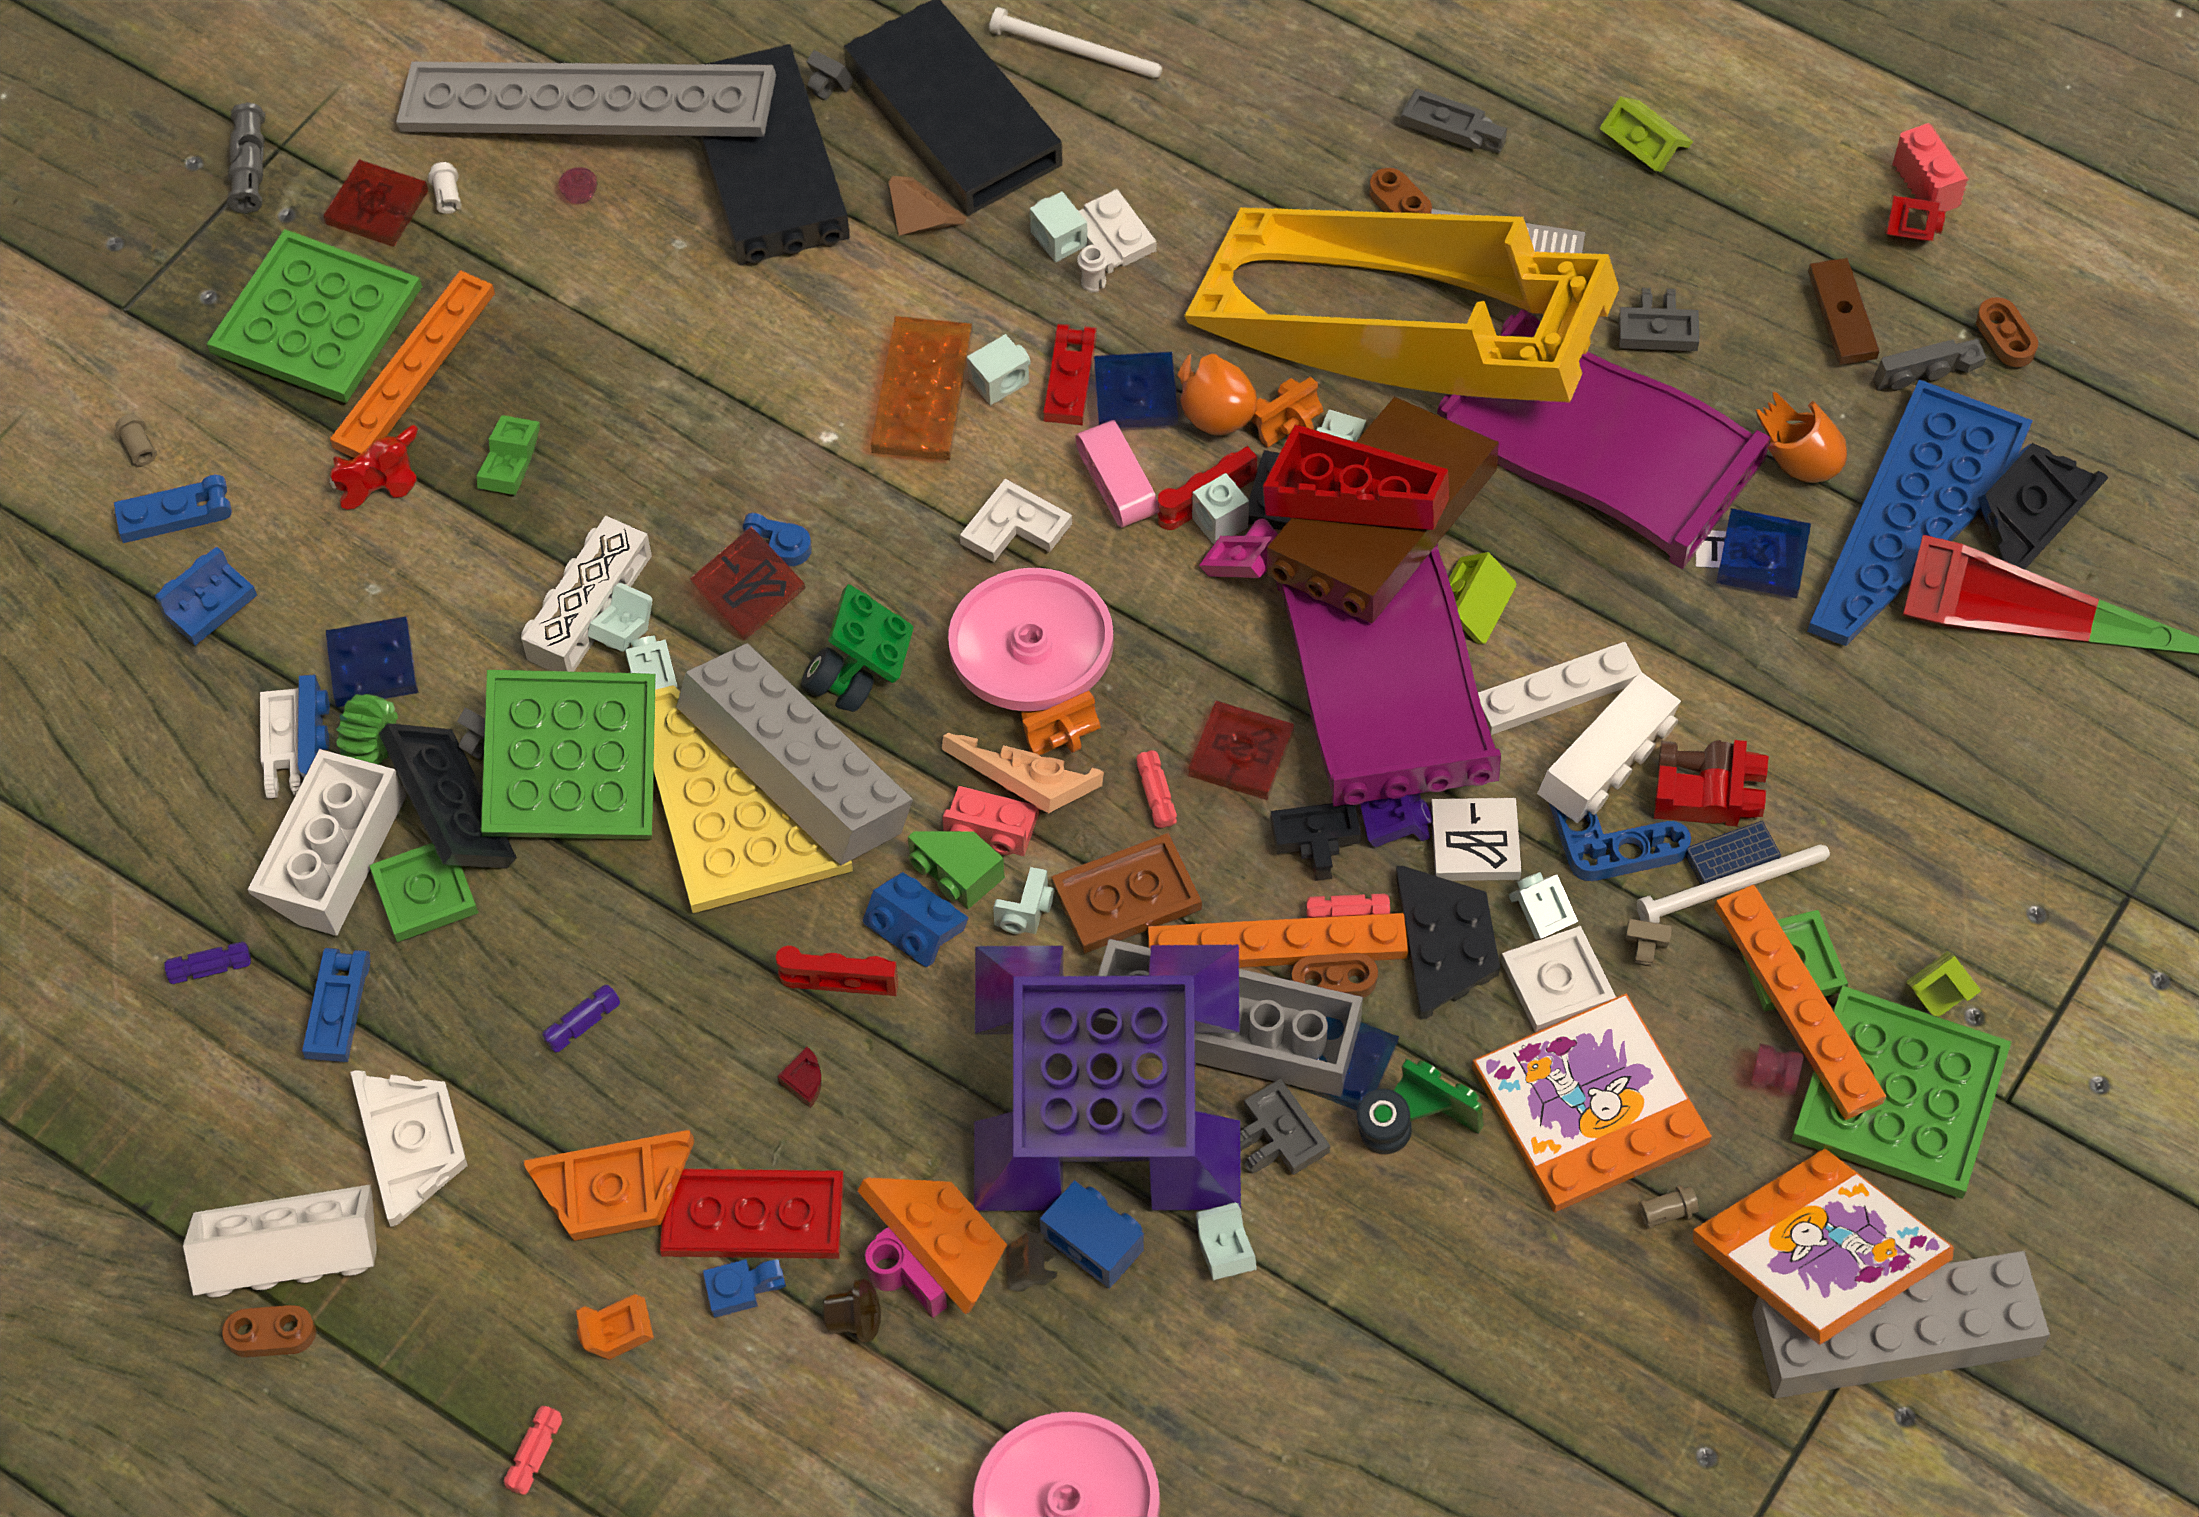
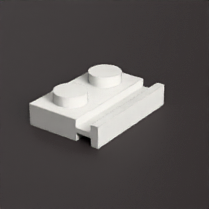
M1118 189L1085 204L1084 209L1079 211L1087 221L1088 245H1098L1108 255V265L1105 268L1108 274L1113 272V268L1122 264L1124 267L1156 251V240Z

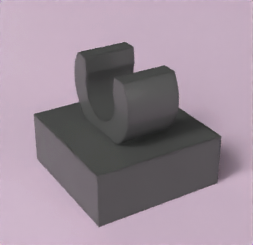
M813 50L806 61L814 73L807 84L809 88L814 90V95L826 101L832 94L834 86L847 93L854 79L843 64L816 50Z
M465 707L457 722L470 731L464 735L459 747L482 760L484 758L485 718Z

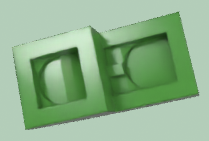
M501 415L489 438L490 452L476 476L479 489L516 495L535 448L540 430V422Z

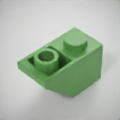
M914 831L908 836L910 853L908 858L913 867L922 875L928 873L938 882V887L945 897L952 902L958 900L967 909L971 908L1005 878L1003 857L974 831Z

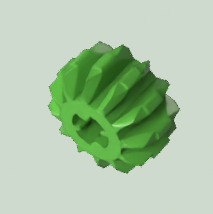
M356 694L351 701H347L344 713L339 715L341 721L336 729L339 732L336 744L340 748V754L377 765L383 759H387L388 753L379 733L387 723L396 724L398 715L394 712V704L386 701L384 698L369 694Z

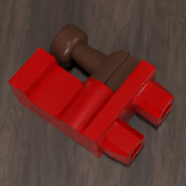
M1661 740L1654 819L1700 823L1725 822L1726 826L1738 827L1740 817H1763L1766 790L1744 788V781L1766 783L1769 756L1746 752L1747 741L1734 740V744L1716 740L1709 744L1704 751H1678L1676 742ZM1678 767L1698 771L1699 775L1676 773Z

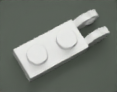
M299 688L260 693L261 764L264 769V786L267 798L278 797L279 782L277 769L290 768L289 784L294 796L303 782V777L298 769Z

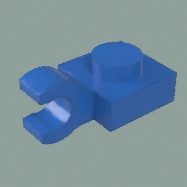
M746 1259L703 1270L714 1318L757 1307L755 1294L786 1287L779 1260L764 1262L751 1271Z

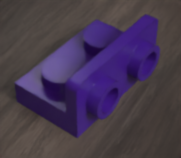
M1420 793L1406 795L1397 799L1385 798L1366 801L1360 804L1368 841L1374 847L1412 833L1421 841L1430 838L1427 824L1431 823L1432 818L1426 802L1421 799Z

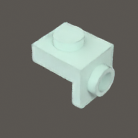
M618 583L613 587L611 605L590 622L588 637L604 643L607 647L622 652L625 651L632 644L631 641L638 639L648 630L652 597L623 583Z
M1030 867L1020 904L1000 899L995 900L993 911L994 924L1013 934H1022L1024 932L1036 934L1042 912L1049 913L1053 900L1054 888L1048 887L1047 870Z
M1238 1203L1196 1213L1200 1247L1213 1280L1257 1269L1254 1252L1243 1228L1242 1214Z

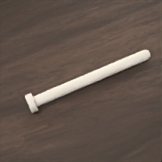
M997 7L991 17L989 31L1000 35L1002 31L1010 32L1151 78L1160 77L1162 67L1157 63L1007 16L1008 11L1006 9Z
M1817 845L1655 901L1650 896H1646L1637 900L1638 914L1641 921L1659 924L1661 916L1825 861L1830 856V852L1827 846Z

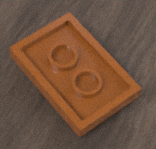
M1169 833L1051 876L1052 887L1084 954L1107 946L1109 939L1120 941L1148 930V926H1160L1202 910V900Z

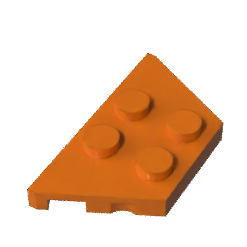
M690 1130L524 1160V1167L569 1235L576 1241L661 1225L693 1147L694 1137Z
M870 1177L863 1179L858 1193L963 1313H970L1007 1246L1006 1242L952 1182Z

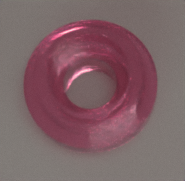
M576 167L569 169L559 179L560 192L572 203H586L593 198L597 190L596 176L587 168Z

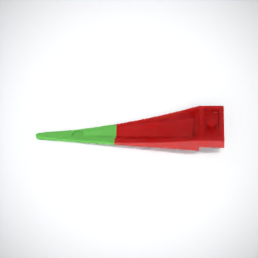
M1922 535L1902 616L1940 624L1945 627L2199 654V637L2064 586L1965 544Z

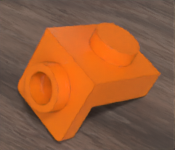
M633 1294L600 1311L586 1306L576 1310L579 1323L577 1335L580 1343L586 1351L608 1360L654 1339L645 1298L637 1294Z

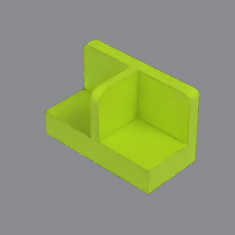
M1948 951L1906 981L1907 985L1934 1016L1943 1015L1963 999L1968 1002L1981 992V989L1958 959Z

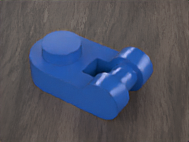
M757 513L746 515L742 527L745 533L744 536L738 539L735 552L740 557L760 562L767 559L771 564L782 566H797L808 560L812 550L811 538L808 531L796 524L768 520L765 516ZM760 537L768 538L770 543H760L759 539Z

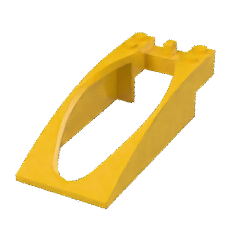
M1240 207L1185 314V318L1189 324L1256 350L1321 370L1362 380L1444 394L1570 402L1582 376L1579 364L1580 358L1589 349L1591 344L1590 335L1598 317L1608 316L1619 291V286L1609 254L1535 252L1524 217ZM1257 260L1328 264L1394 271L1459 286L1512 304L1530 313L1544 314L1534 337L1496 335L1485 301L1476 302L1467 324L1268 314L1237 288L1233 282V273L1241 264Z

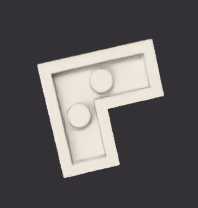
M1004 479L960 534V543L992 562L998 558L1016 534L1050 552L1072 525V515Z

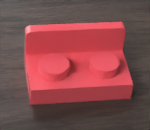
M958 786L950 810L945 809L942 817L943 830L974 831L999 854L1011 855L1013 853L1025 856L1039 816V809L1033 804Z

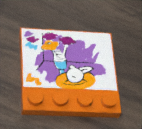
M1627 993L1476 1058L1472 1062L1474 1073L1554 1213L1710 1144L1712 1137Z
M1823 1149L1693 1229L1694 1244L1818 1345H1821L1953 1260L1954 1247L1827 1149Z

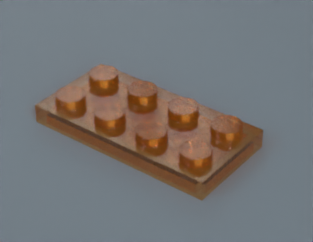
M895 316L871 439L872 453L950 461L967 368V356H969L973 334L972 323Z

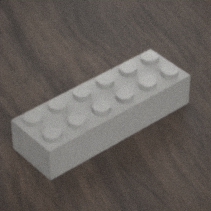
M748 643L685 673L676 707L840 865L902 833L913 799Z
M1109 939L1098 976H1149L1151 948ZM1239 969V1033H1195V1063L1272 1081L1281 1079L1285 1084L1341 1097L1361 1023L1363 997ZM1101 1014L1094 1019L1092 1029L1101 1035L1110 1034L1117 1026V1019L1110 1014Z
M2024 1251L1947 1263L1821 1345L1813 1341L1760 1296H1758L1752 1312L1774 1399L2038 1356L2050 1336Z

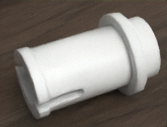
M447 162L433 165L428 174V180L434 186L437 210L441 213L449 214L456 212L455 208L459 210L462 205L456 185L459 177L458 172Z
M1088 245L1078 255V265L1082 269L1081 285L1088 292H1098L1099 285L1102 289L1106 285L1105 268L1108 265V255L1100 246Z

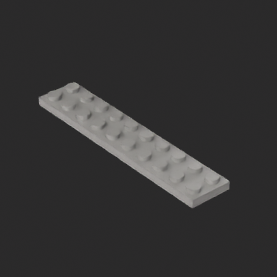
M411 62L396 123L401 132L764 136L776 73L773 65Z

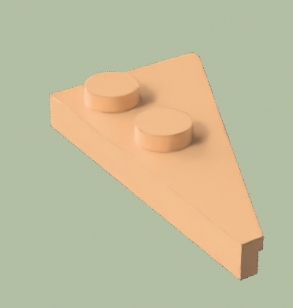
M951 733L943 735L942 750L1047 813L1101 787L1103 783L1104 772L1100 769L1091 768L1090 772L1084 775L1064 770V760L1041 757L1036 753L1004 745L1000 754L977 748V738Z

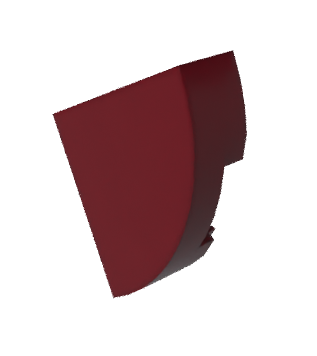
M806 1047L777 1077L778 1082L811 1108L819 1097L822 1087V1075L817 1057L810 1048Z

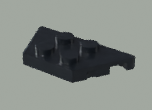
M2031 443L2026 446L1977 498L1999 558L2022 569H2026L2109 477L2101 471L2091 473L2076 466L2077 461L2065 456H2056L2050 450L2037 444Z
M1396 866L1395 875L1401 911L1404 913L1407 946L1420 1020L1427 1019L1433 1015V1011L1451 999L1454 1002L1467 995L1474 986L1484 985L1499 975L1500 964L1487 892L1406 866Z

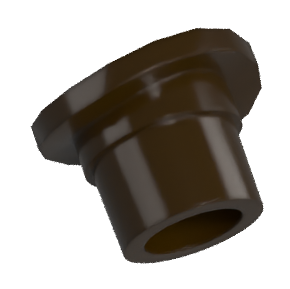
M857 1279L854 1281L853 1289L848 1292L826 1296L824 1300V1320L830 1333L852 1332L857 1334L858 1340L862 1343L870 1342L875 1338L881 1323V1307L875 1288L868 1280Z

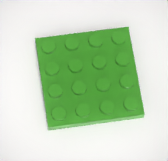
M284 229L208 341L207 346L210 353L347 403L421 290V281L419 277Z
M487 670L482 836L652 839L656 674Z
M1842 985L1834 1013L1886 1094V1098L1883 1104L1845 1120L1814 1071L1791 1141L1820 1151L1827 1149L1835 1156L1963 1199L2011 1041Z

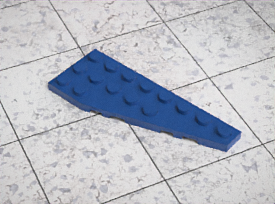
M1919 379L1810 621L1807 632L1847 646L1911 582L1922 535L1953 541L1982 512L1977 498L2020 453L2033 420Z

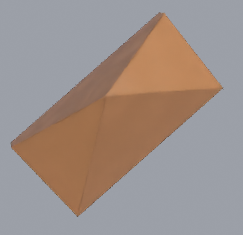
M891 177L889 187L899 236L963 225L965 223L966 216L913 177Z

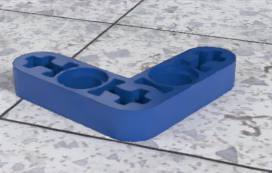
M1549 803L1570 869L1576 877L1584 881H1596L1676 864L1685 858L1691 843V834L1687 827L1676 821H1665L1603 834L1597 814L1593 815L1591 812H1588L1583 817L1588 821L1589 827L1584 831H1574L1566 824V820L1569 817ZM1671 837L1673 842H1678L1677 848H1671L1669 843H1663L1664 838ZM1649 840H1651V847H1655L1654 854L1650 853ZM1625 843L1635 844L1641 849L1642 855L1636 859L1625 858L1619 852V847ZM1607 848L1611 849L1609 855H1606ZM1583 854H1590L1592 859H1597L1596 865L1590 866L1587 860H1582Z

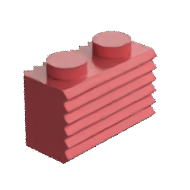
M1927 123L1902 132L1892 166L1897 167L1896 171L1900 172V177L1904 178V183L1908 184L1907 188L1912 189L1911 194H1915V199L1940 202V211H1949L1959 207L1962 204L1960 201L1963 200L1962 196L1966 190L1965 186L1968 185L1966 182L1969 179L1932 125Z

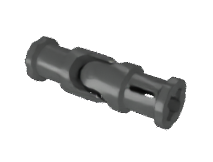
M243 103L235 105L231 110L234 131L230 135L229 142L230 163L232 164L228 169V178L232 182V186L227 196V203L236 212L249 213L258 211L262 205V197L259 195V184L263 180L264 136L261 134V125L265 121V112L256 104Z

